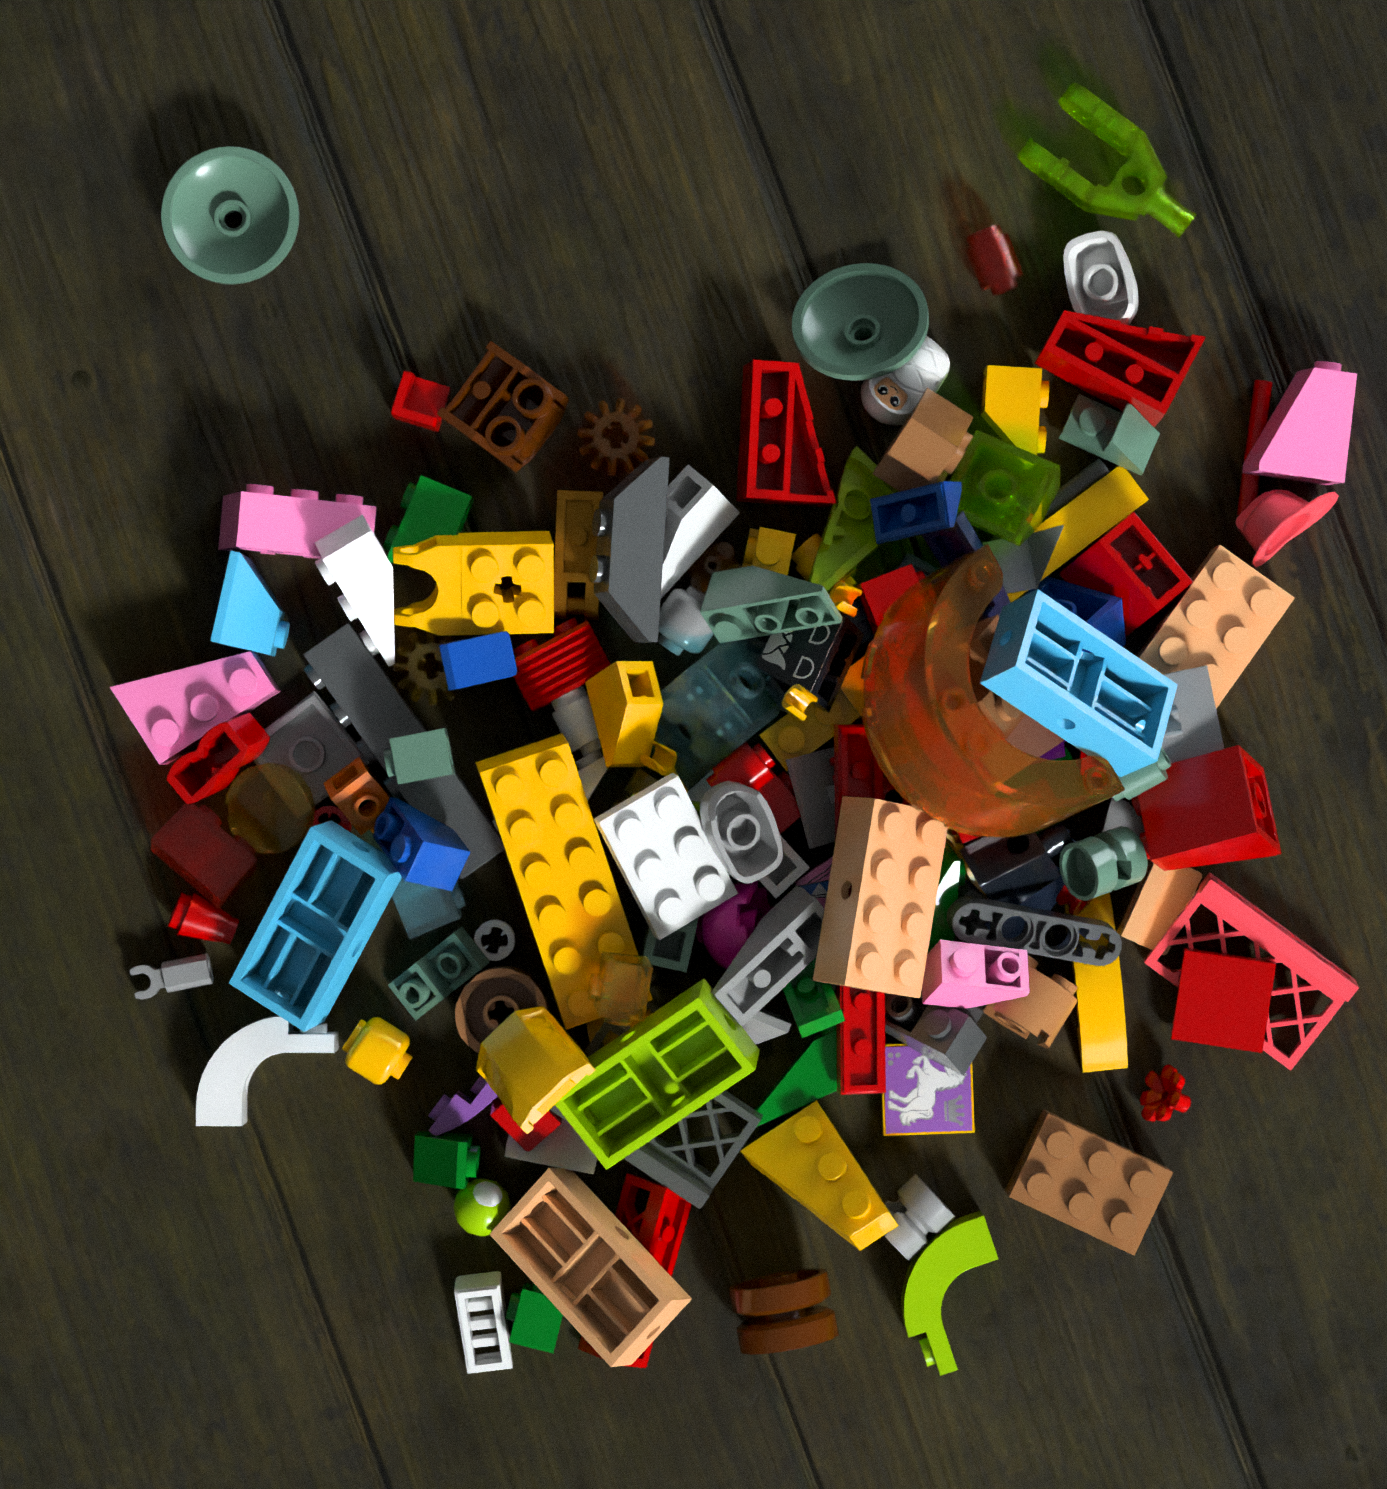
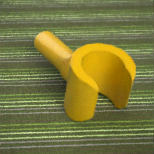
M653 740L652 744L655 746V753L652 758L642 753L640 756L641 764L664 777L671 773L678 775L674 768L677 761V753L671 748ZM681 780V782H682V784H683V786H684L686 792H688V788L685 786V784H684L683 781Z

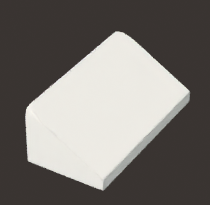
M563 1118L561 1125L530 1152L525 1151L508 1135L504 1157L588 1174H594L597 1162L593 1152L570 1123Z

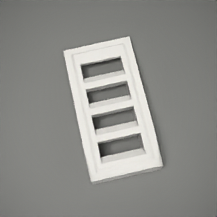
M494 1271L458 1276L455 1281L454 1294L467 1374L513 1368L501 1272ZM494 1309V1314L470 1316V1312ZM497 1328V1333L473 1336L472 1332L474 1330ZM500 1346V1351L475 1355V1348Z

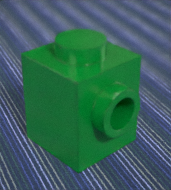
M524 1283L521 1294L512 1292L506 1314L507 1320L514 1321L509 1343L554 1353L563 1315L534 1283L533 1285Z

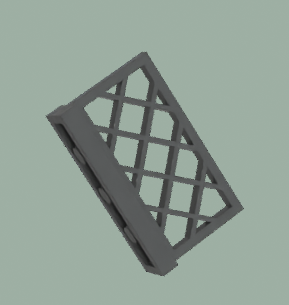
M608 1015L584 1051V1054L588 1058L604 1047L603 1040L609 1031L620 1036L631 1027L613 1015ZM725 1090L707 1102L706 1106L698 1108L678 1122L682 1141L667 1143L656 1136L624 1159L701 1209L713 1188L761 1121L763 1115ZM555 1105L550 1109L552 1112L566 1120V1118ZM732 1111L747 1121L741 1132L722 1135L717 1113ZM709 1115L713 1136L691 1139L686 1118ZM732 1143L726 1152L724 1144ZM716 1145L720 1162L713 1172L696 1162L693 1148Z

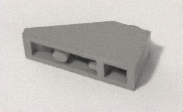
M795 886L762 917L711 992L742 1027L817 957L824 907L816 898L798 886Z

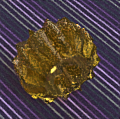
M426 631L427 643L423 644L420 637L413 632L409 635V638L416 649L412 652L404 646L397 648V652L409 658L408 664H394L393 671L399 673L409 672L410 674L398 683L399 688L404 690L416 683L417 686L411 695V699L415 702H419L425 690L428 689V701L432 706L438 704L439 689H442L444 696L449 701L454 700L456 696L453 690L449 691L445 671L442 673L437 671L436 673L439 677L430 680L429 674L420 669L421 662H428L426 656L435 654L436 660L443 663L439 645L452 642L454 635H444L440 643L436 644L437 635Z

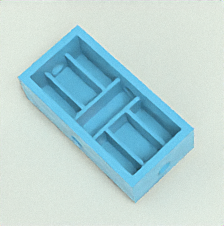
M1039 589L1002 607L980 684L1119 777H1123L1158 761L1177 689V684ZM1082 649L1088 650V651H1090V652H1092V653L1084 652V651H1082Z
M330 820L310 827L229 984L303 1032L325 1022L402 876L386 854L334 821Z

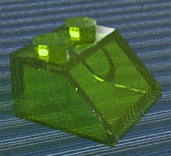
M976 430L950 480L962 483L957 513L963 511L971 526L1021 546L1041 525L1060 488V465Z

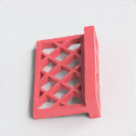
M1209 872L1199 884L1197 892L1170 925L1154 949L1144 959V963L1178 987L1181 969L1172 970L1158 960L1168 946L1188 943V948L1194 949L1193 942L1220 939L1222 953L1227 954L1225 938L1245 935L1253 941L1255 958L1283 963L1290 969L1292 986L1272 988L1271 996L1293 993L1297 1017L1270 1020L1268 1013L1267 1039L1264 1038L1263 1051L1291 1071L1344 1002H1349L1359 989L1357 981ZM1200 904L1217 915L1219 932L1192 935L1189 919ZM1223 920L1235 929L1224 931ZM1185 925L1187 936L1176 937ZM1259 946L1272 956L1261 958ZM1296 974L1306 980L1308 984L1298 985ZM1319 990L1332 999L1321 1014L1302 1016L1299 992ZM1314 1022L1309 1030L1304 1033L1303 1024ZM1298 1024L1300 1041L1291 1053L1287 1055L1273 1045L1271 1028Z

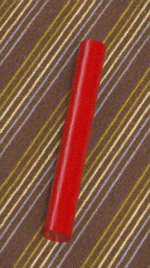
M1254 381L1244 462L1268 422L1273 384L1271 381ZM1242 473L1237 516L1257 498L1260 481L1259 475Z

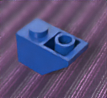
M393 797L389 798L384 811L376 819L373 838L404 881L453 891L470 854V850L454 829Z

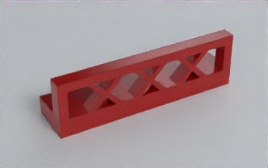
M627 1173L615 1216L672 1277L692 1204L660 1183L636 1174ZM642 1188L650 1191L646 1210L638 1215L634 1204L638 1189ZM581 1335L578 1349L603 1359ZM653 1342L632 1365L625 1366L646 1368Z

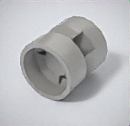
M914 1174L897 1190L898 1200L896 1202L887 1200L884 1203L899 1225L884 1236L908 1261L914 1258L928 1244L927 1235L929 1233L938 1235L956 1218L951 1210L917 1174Z

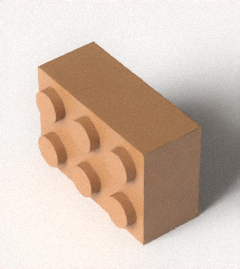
M1043 1109L1008 1182L1005 1193L1014 1200L1135 1256L1173 1172L1164 1165Z

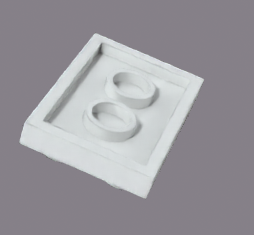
M674 773L667 775L594 818L649 928L657 939H663L738 894L725 867L713 851L704 833L701 819L678 775Z

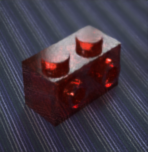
M185 803L151 839V851L220 910L256 871L257 859L253 856L256 851L240 835L235 834L232 838L220 827L222 821L210 808L203 804L198 808L193 803Z

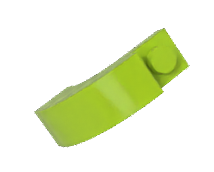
M981 1211L955 1219L938 1235L932 1234L927 1239L928 1244L911 1260L903 1282L901 1310L907 1336L910 1338L926 1333L927 1338L919 1340L927 1367L936 1364L940 1376L958 1370L941 1318L944 1294L952 1281L961 1273L998 1260L985 1217Z

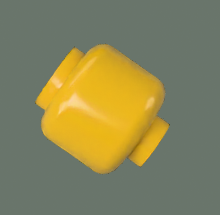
M373 1017L368 1022L361 1019L342 1048L347 1053L346 1065L377 1085L385 1083L390 1075L399 1080L413 1056L406 1053L410 1044L409 1036L380 1017Z

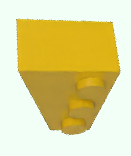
M817 1100L740 1150L754 1168L766 1175L788 1195L804 1205L816 1217L859 1251L899 1226Z

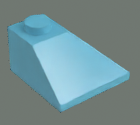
M230 551L210 641L224 646L275 657L277 648H285L290 622L283 621L284 610L251 558L240 552Z

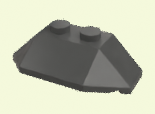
M669 457L647 459L599 501V509L595 510L592 519V532L594 536H597L596 555L592 556L589 566L590 581L594 582V594L635 643L658 642Z

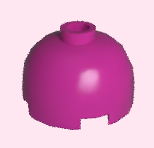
M759 881L747 884L742 882L733 883L738 894L698 918L697 939L699 943H704L707 953L720 967L725 969L729 967L762 917L773 908L769 891L766 887L758 888Z

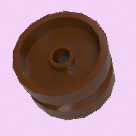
M809 1268L779 1271L747 1279L729 1287L733 1312L741 1316H755L743 1321L736 1328L742 1354H769L795 1350L826 1342L839 1335L834 1310L826 1306H813L826 1300L831 1295L826 1269Z

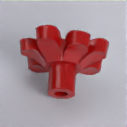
M1168 1064L1163 1067L1161 1076L1154 1071L1147 1074L1145 1083L1151 1090L1144 1091L1140 1097V1105L1145 1106L1141 1111L1143 1119L1152 1122L1156 1120L1166 1122L1171 1118L1173 1109L1181 1113L1189 1109L1191 1099L1189 1096L1181 1093L1185 1084V1078L1178 1073L1176 1068Z

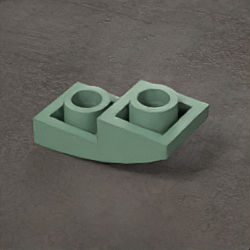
M460 927L388 984V986L416 1021L489 964L490 961L466 930Z

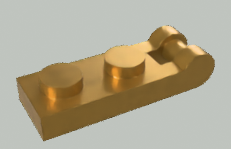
M557 490L554 618L566 619L567 614L584 615L585 620H598L599 599L594 594V582L590 581L589 566L592 556L596 555L597 536H594L592 532V519L595 510L599 509V501L603 499V492ZM568 583H586L585 597L568 596Z

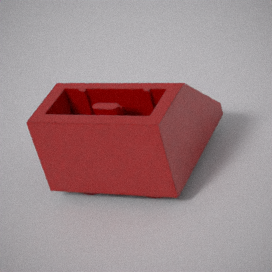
M1135 512L1130 513L1058 574L1065 582L1122 598L1126 636L1156 614L1193 582Z

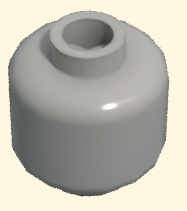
M690 585L686 591L677 588L669 594L660 607L659 632L661 635L658 638V642L678 656L683 650L695 654L700 653L713 636L712 630L700 613L705 594Z

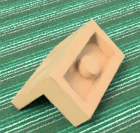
M1149 859L1146 875L1138 883L1117 933L1130 941L1153 950L1170 925L1194 896L1202 879V874L1192 868L1163 871ZM1171 945L1167 947L1162 955H1166L1169 952Z

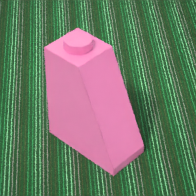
M1315 361L1313 368L1297 371L1243 463L1242 473L1321 485L1345 483L1357 374L1341 371L1342 364L1328 361Z

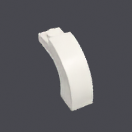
M279 1015L269 1016L243 1027L221 1044L209 1060L202 1074L196 1099V1126H243L247 1123L249 1082L253 1072L262 1061L280 1053H335L338 1050L339 1032H327V1023H321L305 1032L302 1030L293 1031V1024Z

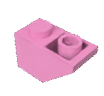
M940 940L927 954L922 984V1004L968 1009L1025 997L1030 993L1027 950Z

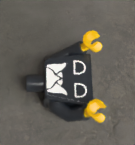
M845 582L837 583L832 589L830 598L843 617L842 623L747 639V649L760 655L757 660V669L766 676L765 687L781 711L791 713L802 721L807 717L804 711L809 704L823 711L830 712L864 636L845 617V615L856 616L857 608L852 606L858 596L862 595V590Z

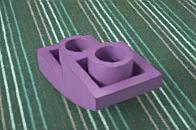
M482 1076L478 1078L470 1089L477 1095L474 1100H471L459 1090L452 1099L444 1094L428 1115L435 1121L428 1131L437 1136L460 1126L487 1107L497 1097V1094Z

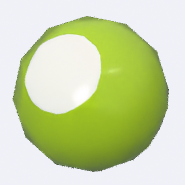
M479 1178L470 1181L465 1189L458 1191L453 1209L457 1223L467 1233L483 1237L488 1236L510 1212L511 1204L508 1192L497 1181Z

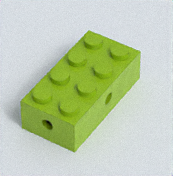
M705 978L590 1055L588 1060L596 1070L590 1076L586 1075L555 1104L606 1170L756 1070L760 1049L743 1027L737 1023L711 993L713 989Z

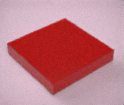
M1184 948L1171 1039L1262 1053L1276 961Z

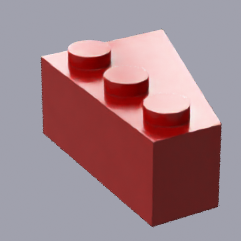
M1064 310L1034 364L1121 411L1126 403L1133 405L1155 428L1166 414L1206 337L1194 334L1185 336L1163 332L1162 328L1149 326L1147 329L1120 324L1121 321Z
M753 359L743 366L736 502L828 507L836 504L834 492L830 488L823 463L825 459L822 447L819 448L812 422L814 418L799 363Z

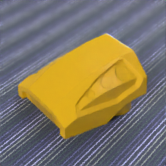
M544 1006L514 1011L481 1042L476 1071L497 1094L513 1120L527 1134L534 1129L533 1125L586 1075L590 1076L596 1070L581 1048Z

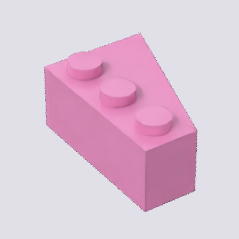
M246 484V492L240 491L223 496L218 550L233 551V549L258 551L261 554L275 555L277 553L320 559L322 557L315 542L361 515L364 516L374 533L376 506L363 505V497L336 494V501L333 502L318 500L319 492L291 489V497L273 495L274 487Z
M252 651L110 687L159 765H168L199 745L202 737L212 727L242 714L249 713L281 692L258 654Z

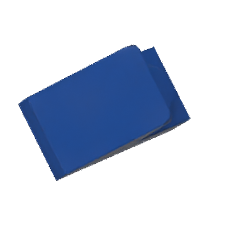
M507 631L475 635L439 645L449 691L509 678L517 674L511 638Z

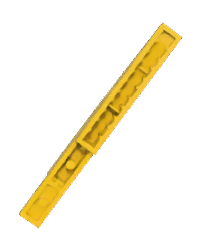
M1120 466L1116 467L1028 533L1031 534L1064 525L1041 580L1149 500L1127 469ZM1028 590L1008 593L1010 603ZM945 595L929 608L932 615L938 613L942 618L949 639L955 632L954 626L961 618ZM877 646L850 666L830 712L823 711L809 704L804 711V714L807 716L804 721L788 713L759 735L786 772L788 771L787 759L812 753L834 737V724H851L895 691L879 647Z

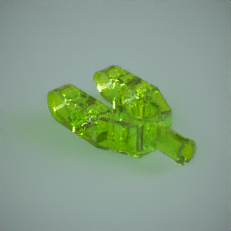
M1074 82L1071 83L1058 100L1060 107L1072 118L1125 156L1128 161L1118 170L1109 186L1103 187L1099 184L1096 187L1069 167L1070 161L1064 157L1059 160L1045 148L1033 142L1031 137L1017 154V158L1030 171L1085 212L1136 221L1140 215L1145 216L1148 213L1175 233V236L1180 238L1197 214L1192 213L1164 192L1166 187L1163 184L1167 176L1145 132L1083 86ZM1127 176L1140 178L1144 183L1145 192L1138 196L1127 194L1121 185L1122 179Z

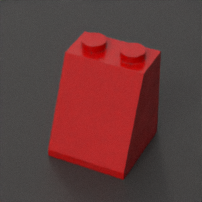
M1240 745L1171 763L1172 766L1166 769L1167 780L1132 798L1134 810L1138 816H1142L1145 832L1140 833L1139 839L1143 843L1147 860L1150 859L1163 871L1282 854L1264 768Z

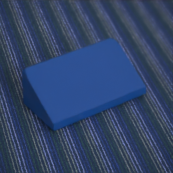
M942 481L870 499L876 544H884L953 528L960 502L962 483Z

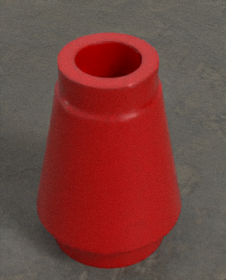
M181 892L170 917L168 927L178 930L177 935L219 943L223 942L230 945L239 924V919L232 917L194 892L192 896Z

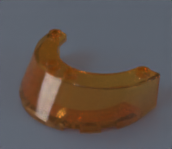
M988 544L956 558L925 576L904 591L884 613V619L879 625L873 641L869 642L863 661L861 679H864V708L861 709L868 742L879 767L892 786L911 806L918 811H924L932 818L943 823L944 827L976 837L1007 838L1030 834L1047 828L1121 793L1125 788L1113 767L1102 757L1088 756L1082 759L1063 761L1035 757L1006 741L996 732L981 711L970 679L969 652L971 640L979 618L991 600L1000 592L1003 585L1001 567Z

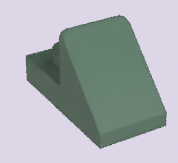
M1078 394L1058 439L1141 476L1160 433L1129 403H1126L1122 411L1118 412Z

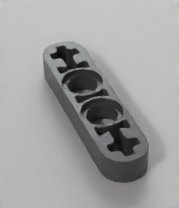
M964 896L956 899L947 911L949 928L960 940L968 943L1027 950L1029 954L1095 966H1105L1112 963L1118 958L1122 950L1120 935L1107 922L1098 919L973 896ZM971 910H973L980 919L990 921V930L985 924L970 922L968 929H966L960 918L961 916H969ZM1012 916L1023 918L1024 929L1021 934L1014 938L1003 937L1001 932L1002 925L1008 918ZM1056 924L1065 925L1067 928L1066 939L1057 946L1047 945L1045 942L1047 930ZM1079 933L1085 939L1099 940L1102 933L1108 940L1107 946H1099L1096 952L1088 943L1079 941Z

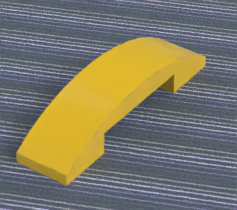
M1110 892L1094 898L1077 916L1102 920L1115 930ZM1064 904L1065 914H1070L1069 906ZM1079 933V941L1088 943L1096 952L1099 946H1107L1108 940L1102 933L1099 940L1085 939ZM1119 956L1112 963L1105 966L1072 961L1074 985L1078 987L1075 997L1078 1001L1076 1003L1079 1025L1077 1033L1082 1073L1128 1068L1125 1010Z

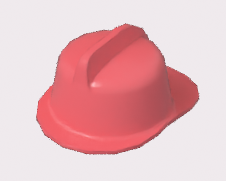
M1276 489L1264 492L1255 498L1236 518L1235 522L1237 529L1256 551L1252 565L1254 567L1263 565L1288 541L1321 519L1337 502L1339 495L1335 491L1328 492L1308 502L1288 490Z

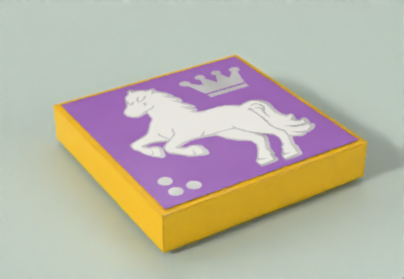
M885 1043L886 1093H881L883 1136L975 1133L972 1063L963 1076L925 1057L904 1043Z

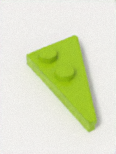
M858 446L851 451L847 458L835 495L836 504L831 507L808 582L824 586L827 593L881 545L876 544L870 499L900 492L873 475L877 465Z

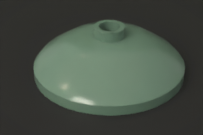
M226 146L213 148L201 152L188 160L179 168L169 182L161 208L164 236L175 257L184 267L198 277L219 284H243L257 280L270 273L290 252L299 227L300 214L297 196L285 173L277 164L263 154L242 147ZM233 213L242 215V223L237 228H230L226 223L228 216Z
M872 263L843 266L819 277L800 296L792 316V333L795 345L802 358L811 367L827 376L851 381L881 377L903 366L920 349L929 327L928 306L919 286L909 276L897 269Z

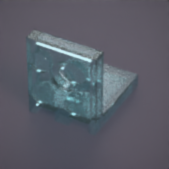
M747 639L720 643L661 691L664 704L654 740L677 753V761L674 768L688 789L782 712L765 687L766 676L757 669V660L760 655L747 649ZM739 676L747 680L751 690L741 683ZM678 724L684 726L689 731L691 740L683 736ZM654 745L652 746V750H651V753H652L653 755H654V753H655V746H654Z

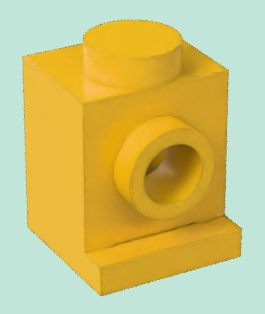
M760 527L759 530L750 528L742 567L756 566L788 576L796 534Z

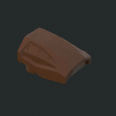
M490 341L486 346L487 352L453 400L445 408L441 407L437 415L516 473L536 456L558 426L569 398L525 364Z

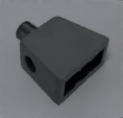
M1022 818L965 846L959 851L989 900L1020 905L1060 876V871L1052 857L1060 853L1065 845L1074 841L1061 820L1037 834L1028 819Z

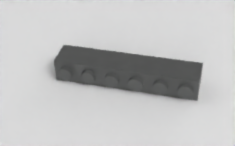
M347 623L303 654L310 663L303 668L318 690L326 686L336 701L330 705V708L345 728L351 723L362 737L356 744L371 765L379 761L387 773L383 750L391 749L389 739L427 731L375 656L373 657L352 624ZM456 771L454 775L402 785L397 783L396 776H387L382 780L394 798L400 800L405 798L410 806L454 829L470 850L467 861L460 873L461 879H465L504 851L499 832Z

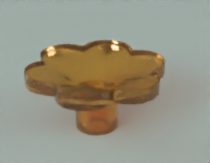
M713 542L687 570L691 575V586L700 592H705L713 572L741 568L740 563L734 559L735 551L733 546L727 542H720L718 544ZM710 562H715L717 568L711 570L708 565Z

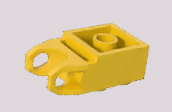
M550 531L458 533V535H435L413 545L392 548L394 564L408 565L414 569L424 570L432 575L436 581L435 589L429 597L406 607L394 609V625L416 627L439 636L486 635L501 631H507L509 634L554 633V543ZM510 576L513 584H515L511 588L500 589V586L495 585L502 584V577Z

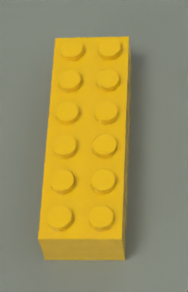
M561 733L475 762L565 1029L567 1030L653 1000L569 743L564 734Z

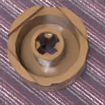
M1028 955L1030 993L1025 997L987 1004L983 1011L987 1016L1027 1039L1030 1033L1036 1037L1040 1036L1041 1038L1037 1045L1049 1049L1078 1002L1073 996L1078 987L1058 974H1053L1050 977L1037 971L1036 967L1039 963Z
M495 966L480 972L465 985L456 1003L455 1022L461 1038L472 1050L479 1054L481 1042L501 1024L500 1018H492L490 1011L497 1007L498 1001H504L505 1006L508 1008L513 1007L514 1011L544 1006L549 1011L546 993L541 984L530 973L512 966Z

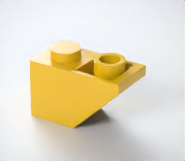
M987 365L983 374L981 416L1022 463L1033 464L1037 460V453H1045L1047 430L1046 426H1039L1040 408H1047L1049 381L1042 380V368Z
M616 661L585 682L606 768L644 767L640 762V756L643 753L650 757L653 746L652 741L655 739L664 704L653 661Z

